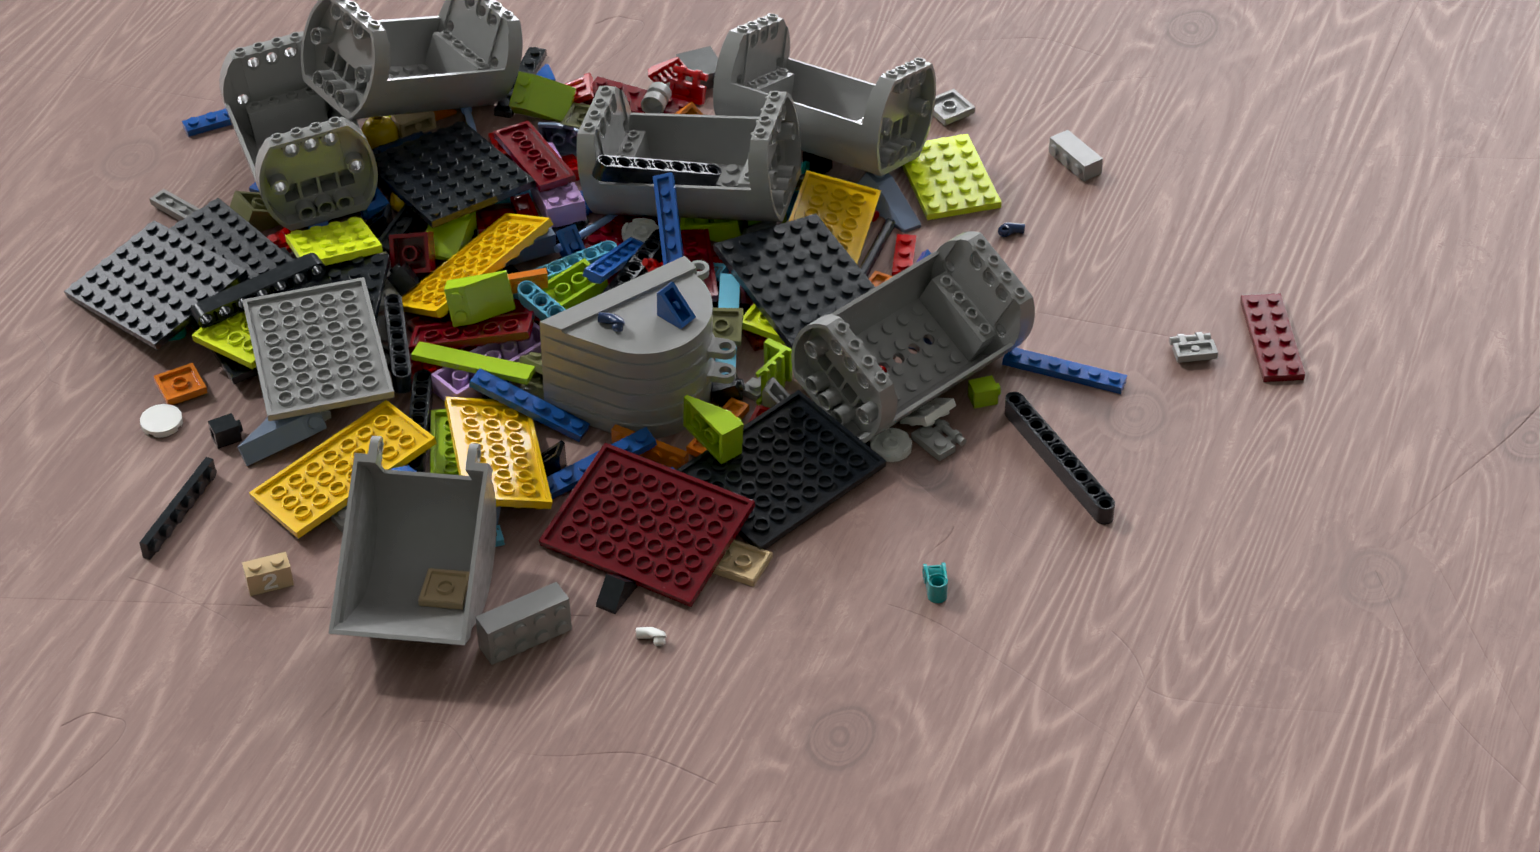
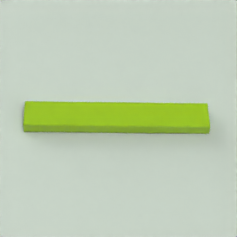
M419 341L411 354L412 360L475 374L481 368L500 379L528 385L535 373V366L421 341Z

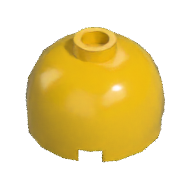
M387 116L371 117L364 122L361 128L371 149L399 139L397 125Z

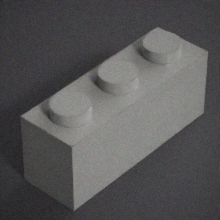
M1069 130L1050 137L1049 153L1082 181L1102 174L1103 158Z

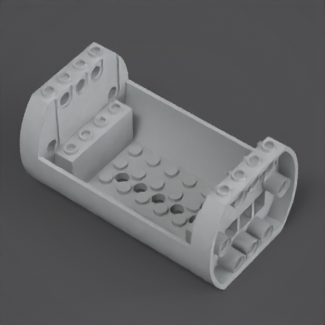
M318 0L308 16L302 37L301 68L303 80L348 120L495 105L498 101L504 99L516 80L522 58V28L520 20L495 0H445L439 16L373 20L368 12L361 10L356 2L350 0Z
M769 13L764 17H759L754 21H749L744 25H739L729 30L722 45L715 70L713 86L715 115L760 117V110L764 107L765 97L768 96L770 91L788 92L794 101L797 111L802 151L879 176H883L919 157L929 133L935 106L936 75L932 63L925 62L926 60L923 58H914V61L905 62V65L896 66L895 69L886 71V74L883 73L877 83L873 84L789 58V29L784 19L779 18L777 14Z
M304 31L293 32L283 37H274L265 42H256L253 45L238 47L235 50L229 51L222 64L219 79L220 92L225 109L263 202L271 216L279 224L291 231L366 210L374 197L378 182V171L373 151L357 120L346 119L303 80L301 44Z
M599 86L577 133L578 173L582 192L588 207L595 214L657 217L654 184L602 182L592 176L598 156L613 155L711 163L720 167L722 173L716 186L675 185L679 218L783 222L801 174L800 128L792 97L788 92L770 91L768 96L765 97L766 102L760 110V117L631 113L627 97L622 90L617 87Z
M975 231L963 232L941 245L937 251L835 312L824 315L802 328L792 346L791 359L794 377L818 406L865 443L1021 345L1031 333L1034 325V299L982 233ZM923 338L930 339L932 344H926ZM908 347L915 348L917 354H912ZM893 356L899 357L902 363L895 362ZM879 365L884 366L887 372L885 373Z

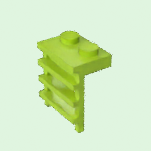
M770 338L764 342V366L755 373L756 377L759 378L761 376V397L756 400L757 405L762 404V391L770 378L774 377L783 388L785 387V381H792V349Z

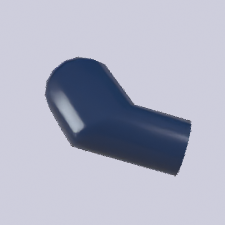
M1006 222L998 228V234L1001 237H1008L1013 233H1024L1025 224Z
M599 312L598 323L613 324V331H623V326L625 325L623 318L613 313Z

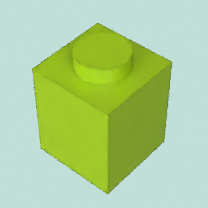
M992 375L968 380V397L974 409L998 404V395H1001V388L999 383L995 382Z

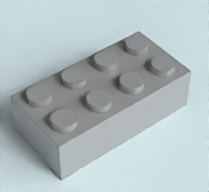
M557 582L475 617L479 648L491 665L572 630L570 601Z

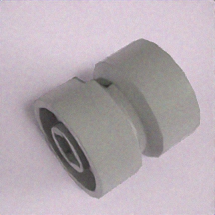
M662 82L652 83L642 99V110L645 113L662 114L672 96L671 89Z

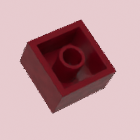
M434 232L389 235L391 269L398 263L402 266L407 262L415 273L433 272L436 270Z

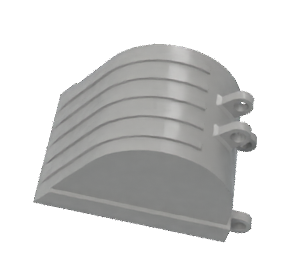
M683 256L540 321L544 401L590 423L592 427L611 433V429L615 424L635 432L647 427L655 439L685 430L686 428L683 426L684 396L689 395L710 403L712 399V382L728 384L736 378V369L733 365L714 360V358L723 360L733 358L736 354V344L732 340L718 338L713 334L712 297L707 286L702 281L709 276L708 263L701 260L690 262ZM672 281L696 316L682 329L657 316V293ZM599 312L613 313L625 320L623 331H613V324L598 323ZM722 348H728V349H730V350L724 351V350H721V349H722ZM723 372H728V373H730V374H728V375H723V374H721V373H723Z
M372 436L368 454L355 453L328 634L465 645L471 637L473 626L476 624L475 617L481 615L484 610L493 572L496 545V498L491 479L493 469L489 463H480L481 445L470 443L465 468L469 476L386 470L381 465L384 447L383 437ZM428 568L470 572L463 610L419 606L418 599Z

